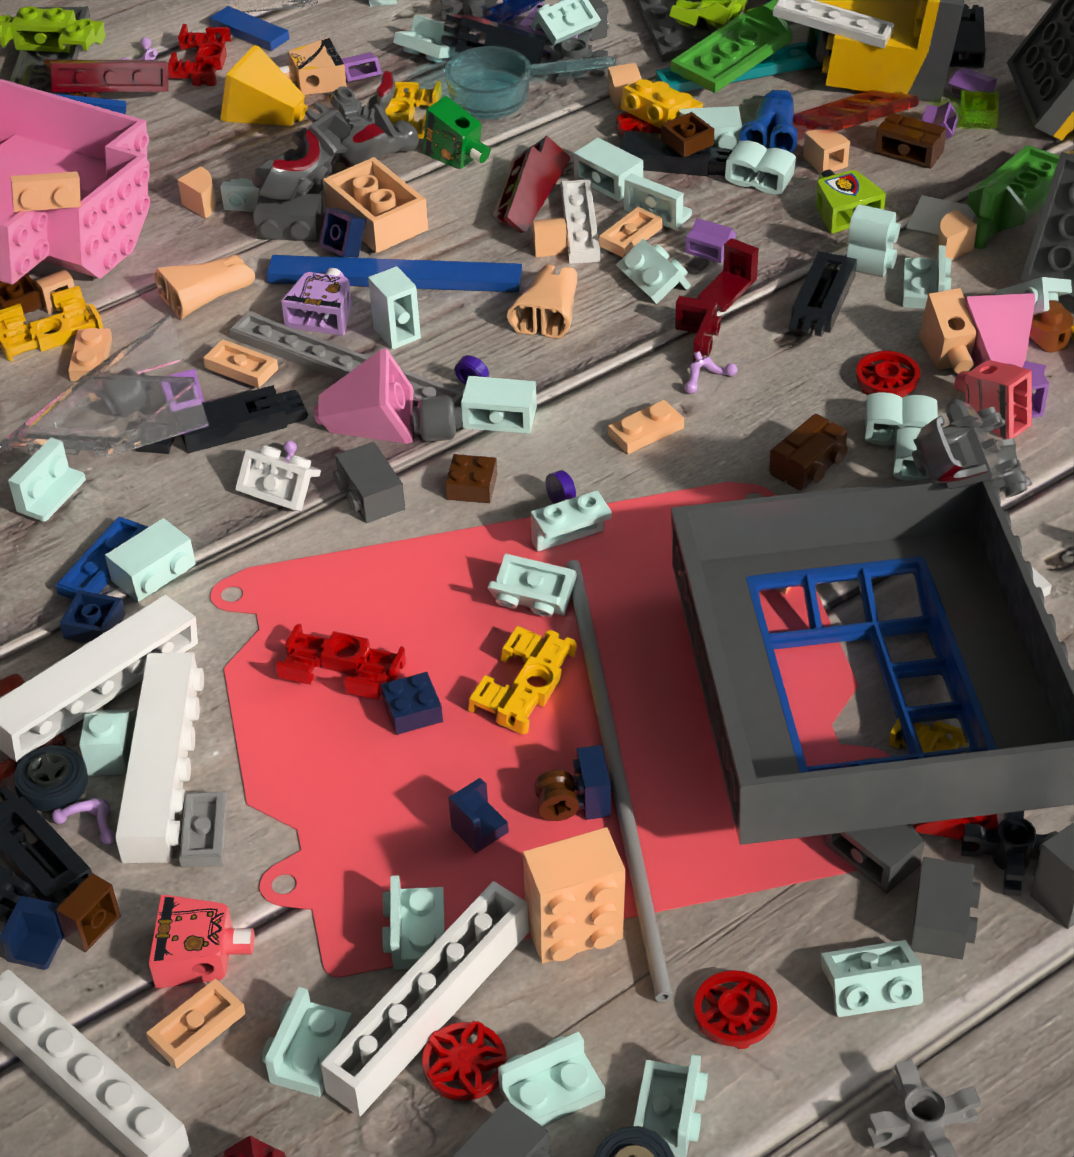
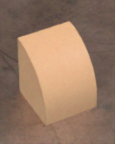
M636 63L608 67V93L616 110H622L620 106L623 87L641 79Z
M829 130L806 131L804 134L803 158L820 174L828 169L833 172L848 167L850 141L843 135Z
M200 166L178 179L182 205L203 218H208L216 208L211 174Z
M957 209L942 218L937 244V256L939 245H945L946 257L951 258V260L974 251L977 225Z
M564 218L532 221L531 237L535 257L567 254L566 222Z
M61 270L33 281L41 291L44 308L48 314L57 311L51 294L74 287L73 278L66 270Z

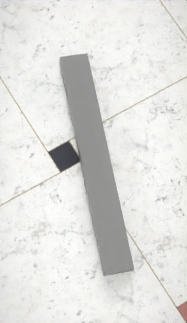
M247 312L229 329L231 339L338 380L370 358L251 312ZM401 369L413 386V407L418 406L419 400L423 397L444 395L450 396L453 399L454 407L461 406L464 392Z

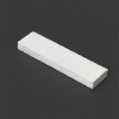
M778 0L773 11V16L883 49L888 43L895 25L888 21L816 0Z
M589 179L560 182L563 217L566 222L569 264L600 262V247L591 181Z

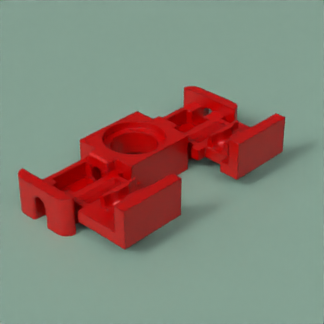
M183 24L178 35L180 49L197 48L196 62H189V59L185 63L182 62V59L178 61L177 53L172 52L168 62L169 78L190 79L191 77L192 85L201 86L202 84H207V86L217 85L216 70H222L227 57L225 44L226 42H232L230 28L207 27L205 29L206 34L188 32L187 24Z
M297 624L285 643L287 657L284 662L278 661L276 668L278 678L310 685L314 679V673H312L314 667L319 668L322 663V668L355 675V677L346 676L344 680L346 693L379 700L382 695L381 684L387 683L389 678L390 682L399 679V669H403L406 664L405 649L403 646H400L397 654L370 648L368 638L336 631L332 632L329 639L304 634L302 624ZM343 649L355 651L354 655L347 658L336 656L337 652Z

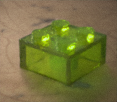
M961 90L959 127L997 129L999 92Z

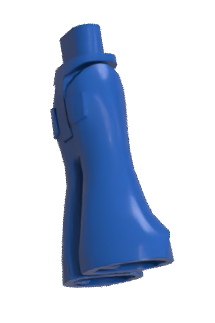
M771 90L767 93L760 103L754 120L743 125L740 132V141H753L767 147L770 129H773L770 148H779L793 153L797 145L798 136L797 130L793 126L794 101L791 93L785 90Z

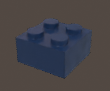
M327 208L319 246L342 257L358 258L366 219L343 209Z
M79 590L60 621L63 638L88 643L122 622L125 616L122 598Z
M428 672L381 684L382 701L396 735L443 722L442 705Z
M602 745L577 748V759H573L574 774L577 775H573L575 791L578 790L580 794L577 795L579 810H584L586 820L611 817V784Z

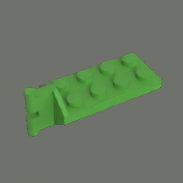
M771 0L767 4L749 9L671 60V71L702 86L706 90L716 93L791 42L792 30L789 27V20L773 16L774 7L778 0Z
M1027 145L969 192L967 204L979 218L977 221L975 248H985L986 242L997 232L1024 224L1044 207L1060 156Z

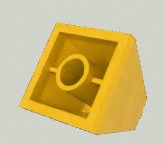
M253 45L226 74L220 120L234 123L292 126L296 120L302 121L304 119L308 106L304 104L305 95L260 47Z

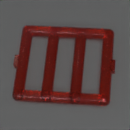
M870 90L794 114L793 124L805 126L807 129L812 130L817 128L837 132L916 107L919 104V98L916 95L903 94V92Z

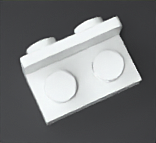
M261 445L260 450L246 449L235 490L295 511H302L310 478L319 477L321 470L310 466L311 460L296 455H291L290 459L281 457V450L270 446Z

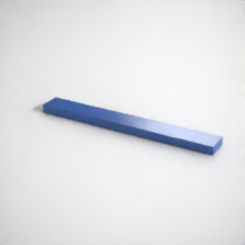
M272 255L267 271L268 283L296 284L304 273L325 274L329 268H336L343 273L344 277L349 279L350 286L369 287L368 277L398 266L415 284L416 289L519 292L522 279V264Z

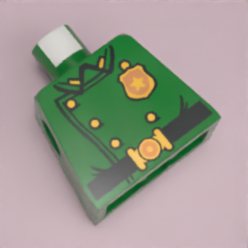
M446 95L426 109L424 155L456 169H462L474 159L479 163H484L488 159L491 149L480 142L482 129L480 121Z

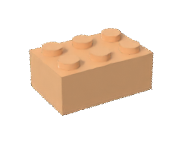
M375 157L323 179L326 209H343L366 219L362 241L376 253L428 230L426 199Z
M607 827L523 852L524 899L528 902L529 933L541 964L553 960L565 961L576 953L592 948L604 949L623 939L625 868Z

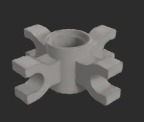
M912 1059L896 1063L894 1069L898 1076L893 1077L892 1084L902 1099L904 1108L893 1112L881 1111L869 1114L868 1120L872 1127L867 1128L866 1134L873 1149L904 1138L910 1145L924 1148L927 1157H956L957 1154L953 1145L946 1137L943 1128L955 1123L966 1124L977 1121L978 1114L975 1108L981 1106V1100L974 1086L962 1089L948 1097H943L937 1090L922 1086L917 1068ZM916 1115H925L932 1120H922L916 1117Z

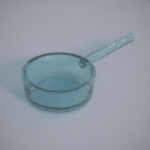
M483 46L458 53L448 61L444 72L451 100L475 118L497 119L515 113L524 105L529 96L530 76L603 69L615 66L616 59L613 56L530 64L523 54L515 50L498 46Z

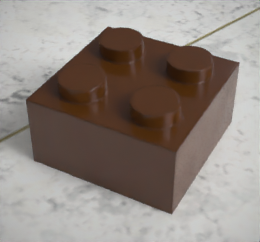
M690 112L661 124V140L684 158L714 145V128L696 114Z
M28 273L13 285L0 281V310L21 304L23 313L27 314L44 307L41 291Z
M453 454L445 483L447 500L490 504L498 474L497 458Z
M94 873L86 880L80 882L77 889L67 899H64L56 909L65 940L85 953L121 917L112 884Z

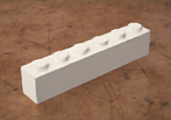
M165 594L0 698V750L15 762L21 760L30 752L82 720L85 714L96 711L142 681L147 653H184L197 645L196 616Z
M194 652L147 653L115 837L122 863H172L174 846H180L181 823L178 821L179 813H183L186 793L185 789H183V782L190 780L191 764L190 758L187 756L188 751H193L195 748V730L192 727V722L199 719L200 704L199 698L196 696L197 691H203L204 687L203 669L197 668Z
M493 881L323 1060L320 1065L325 1092L360 1117L423 1049L432 1033L439 1031L529 933L528 902Z
M7 969L0 975V1041L126 1157H188L192 1153L184 1124L12 971Z

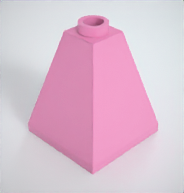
M1035 293L967 296L966 307L971 315L977 334L971 355L975 367L985 361L992 360L1023 368L1036 299Z
M387 348L376 352L319 395L318 405L314 406L313 411L317 424L324 425L330 433L405 444L413 442V386Z

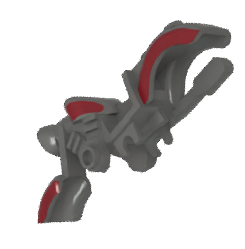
M389 71L384 72L381 84L376 90V95L371 97L365 106H361L362 103L354 98L355 95L351 89L341 86L329 96L331 105L339 112L330 110L319 102L315 103L314 108L320 114H316L308 108L305 114L313 123L308 129L302 128L301 131L293 135L292 141L298 148L296 150L291 148L276 160L269 159L254 171L252 182L256 188H259L258 195L270 199H288L292 201L299 196L301 198L304 197L314 183L319 185L323 182V179L329 174L330 170L328 167L331 161L332 163L342 162L350 168L373 157L380 160L382 155L398 150L408 152L417 148L419 137L415 127L405 121H397L392 125L385 113L395 92L393 74Z
M952 399L946 408L950 425L942 427L945 421L943 416H939L920 430L917 438L913 440L917 450L912 451V457L919 472L923 473L926 471L927 476L934 482L947 483L948 489L962 488L990 480L993 487H998L999 492H1004L1006 498L1025 492L1027 487L1032 485L1030 478L1025 476L1026 471L1021 469L1022 464L1020 460L1017 459L1014 438L995 440L994 438L990 439L988 436V432L1005 425V420L1002 419L1000 412L996 413L994 407L976 412L971 404L958 399Z

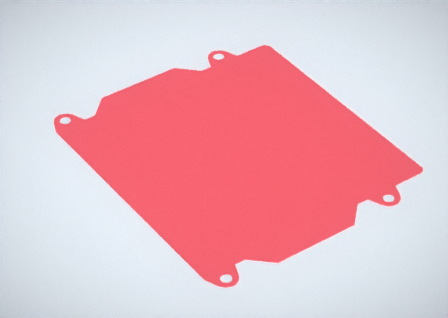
M723 482L606 503L612 511V518L604 521V531L537 552L532 543L531 517L248 567L221 580L213 587L210 599L217 608L228 612L256 614L259 630L224 667L247 805L296 829L301 851L273 865L263 874L259 890L268 902L275 905L313 911L322 963L327 974L338 978L393 967L392 954L383 952L382 928L390 927V917L384 918L383 892L390 891V876L399 875L401 889L443 887L446 931L493 881L525 900L524 851L606 827L625 868L624 919L638 916L612 787L611 817L586 820L584 810L579 809L574 816L562 821H549L540 816L538 810L539 798L536 796L534 789L535 780L543 773L552 770H563L569 772L572 776L577 775L574 774L573 759H577V748L602 745L603 748L572 595L565 616L553 613L552 617H544L533 613L529 607L518 605L516 609L499 605L495 602L496 599L490 593L488 586L490 581L496 582L505 553L565 568L567 562L571 560L580 562L655 913L857 871L824 844L825 835L739 844L672 567V507L743 500L745 496L751 493H759L764 497L775 496L772 491L757 484ZM238 587L242 590L243 595L237 601L228 602L222 599L221 593L226 588ZM791 587L786 595L776 589L759 592L769 634L810 629L802 587ZM816 591L822 628L832 627ZM302 624L304 634L327 639L330 638L333 631L368 638L370 648L395 654L398 653L400 646H403L406 664L403 669H399V679L428 672L442 705L443 722L396 735L382 701V695L379 700L346 693L344 680L346 676L355 677V675L322 668V663L319 668L314 667L312 671L314 679L310 685L278 678L276 664L278 661L284 662L287 657L285 643L294 626ZM517 626L543 636V642L545 632L548 630L559 633V638L562 640L569 637L577 642L575 658L567 655L560 666L562 669L560 682L544 707L536 705L528 717L530 723L527 734H520L499 725L496 722L497 712L494 714L481 707H477L474 713L468 711L469 698L485 675L494 678V683L505 687L507 684L510 685L511 690H513V682L526 662H523V657L517 655L515 658L513 654L505 663L501 661L502 648ZM840 642L774 650L807 767L859 761L867 758L891 757L885 751L874 747L840 744L832 724L859 686ZM343 649L337 652L336 656L347 658L354 655L355 651ZM532 676L527 679V682L535 687H542L547 684L546 680L539 676ZM511 716L510 720L515 722V717ZM481 778L487 784L488 803L508 822L509 832L475 853L451 828L448 797ZM574 790V793H575L576 795H580V794L578 793V790H576V791ZM280 875H290L295 878L296 886L294 890L287 894H279L272 889V882ZM528 933L522 940L530 939V933Z

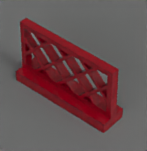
M43 60V67L50 78L52 92H168L167 61Z

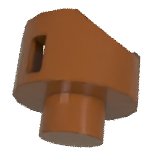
M1049 301L1048 311L1033 315L1029 337L1046 352L1061 351L1069 344L1073 327V316L1059 302Z

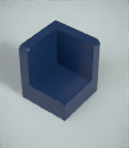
M481 778L448 797L451 828L475 853L509 832L508 822L488 803L487 784Z
M25 896L20 897L0 934V942L8 962L42 970L49 968L64 939L56 912L59 904Z

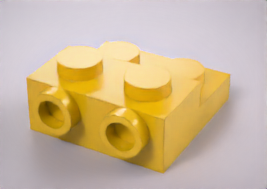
M639 79L623 87L620 109L661 129V124L679 117V109L702 108L703 103L692 98L688 93L679 92L671 88L665 82L657 81L652 83L646 79Z

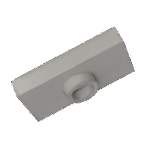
M226 791L185 793L179 855L181 868L223 865L227 814Z

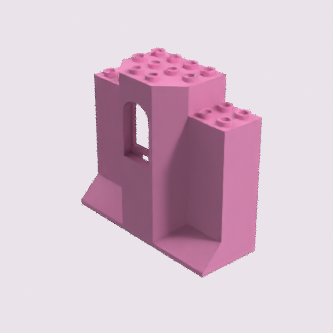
M0 79V281L13 285L41 261L101 279L134 251L150 206V197L148 196L150 164L147 161L149 136L146 132V120ZM78 171L81 207L14 212L10 176Z

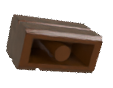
M890 112L877 128L875 153L931 169L943 154L947 129L943 126Z
M815 413L770 450V474L783 482L786 480L788 485L799 491L805 489L812 482L818 483L832 464L838 465L846 457L848 451L846 446V429L834 422L830 424L828 419Z

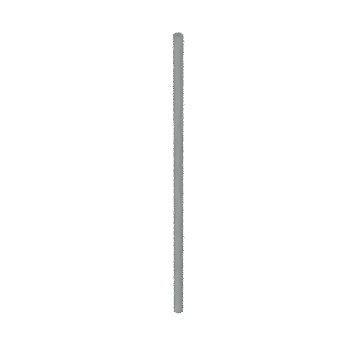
M571 560L567 562L566 568L573 569L577 573L571 595L656 1001L667 1002L672 999L673 995L580 562Z

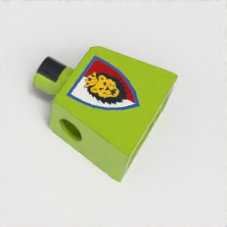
M828 169L819 175L816 182L815 206L831 234L849 229L851 217L858 204L884 210L886 193L857 170L835 174L832 170Z

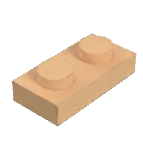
M78 171L10 176L14 212L81 207Z
M637 207L599 236V246L624 257L643 238L647 240L662 229V217Z
M110 328L77 330L68 370L70 381H104L112 342Z
M224 339L203 357L206 369L260 388L278 370L277 359Z
M662 400L608 425V436L628 455L683 429L684 417L668 402Z
M215 978L147 1031L148 1042L172 1066L178 1069L246 1014L244 1004Z

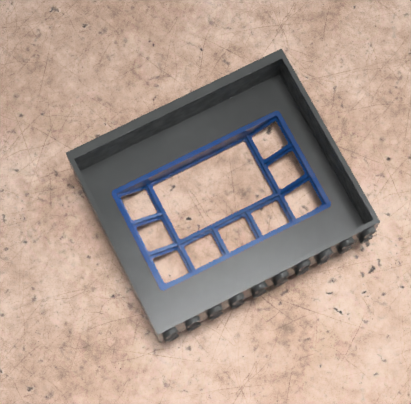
M930 478L671 508L672 567L740 845L1074 805V670H1071L1068 663V651L1065 642H1059L1056 635L1054 616L1047 614L1044 607L1043 591L1041 587H1036L1034 584L1031 563L1025 561L1022 556L1021 540L1018 535L1014 536L1012 533L1009 512L1003 511L1001 507L998 487H993L990 480L962 488L948 489L947 483L934 482ZM913 574L922 616L879 621L871 578ZM857 580L859 582L866 623L822 628L815 585ZM802 587L810 629L769 634L759 592L780 588ZM927 633L936 658L892 663L884 637ZM869 639L871 640L896 718L898 719L899 717L902 728L901 733L909 755L807 767L774 650ZM938 674L943 676L952 702L907 707L898 679ZM954 718L959 720L968 748L923 753L913 723Z

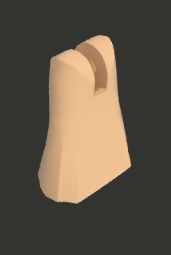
M232 255L207 263L157 268L154 279L161 299L167 306H171L176 316L182 320L208 302L249 286L255 280V274L238 255Z
M545 265L539 271L529 287L508 309L507 319L515 332L528 335L537 334L541 323L542 335L551 338H563L568 332L572 321L573 300L577 285L576 270L571 267H562L560 274L556 275L554 265Z

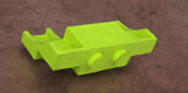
M677 0L676 5L672 6L669 16L675 18L677 23L684 26H696L699 20L703 18L710 25L721 28L738 17L740 13H743L748 0H701V2Z
M27 6L20 8L15 17L10 15L0 16L1 47H6L7 43L13 39L16 50L70 53L73 45H82L83 51H87L93 43L101 45L106 36L103 21H92L91 19L76 20L74 10H63L59 7L40 9Z

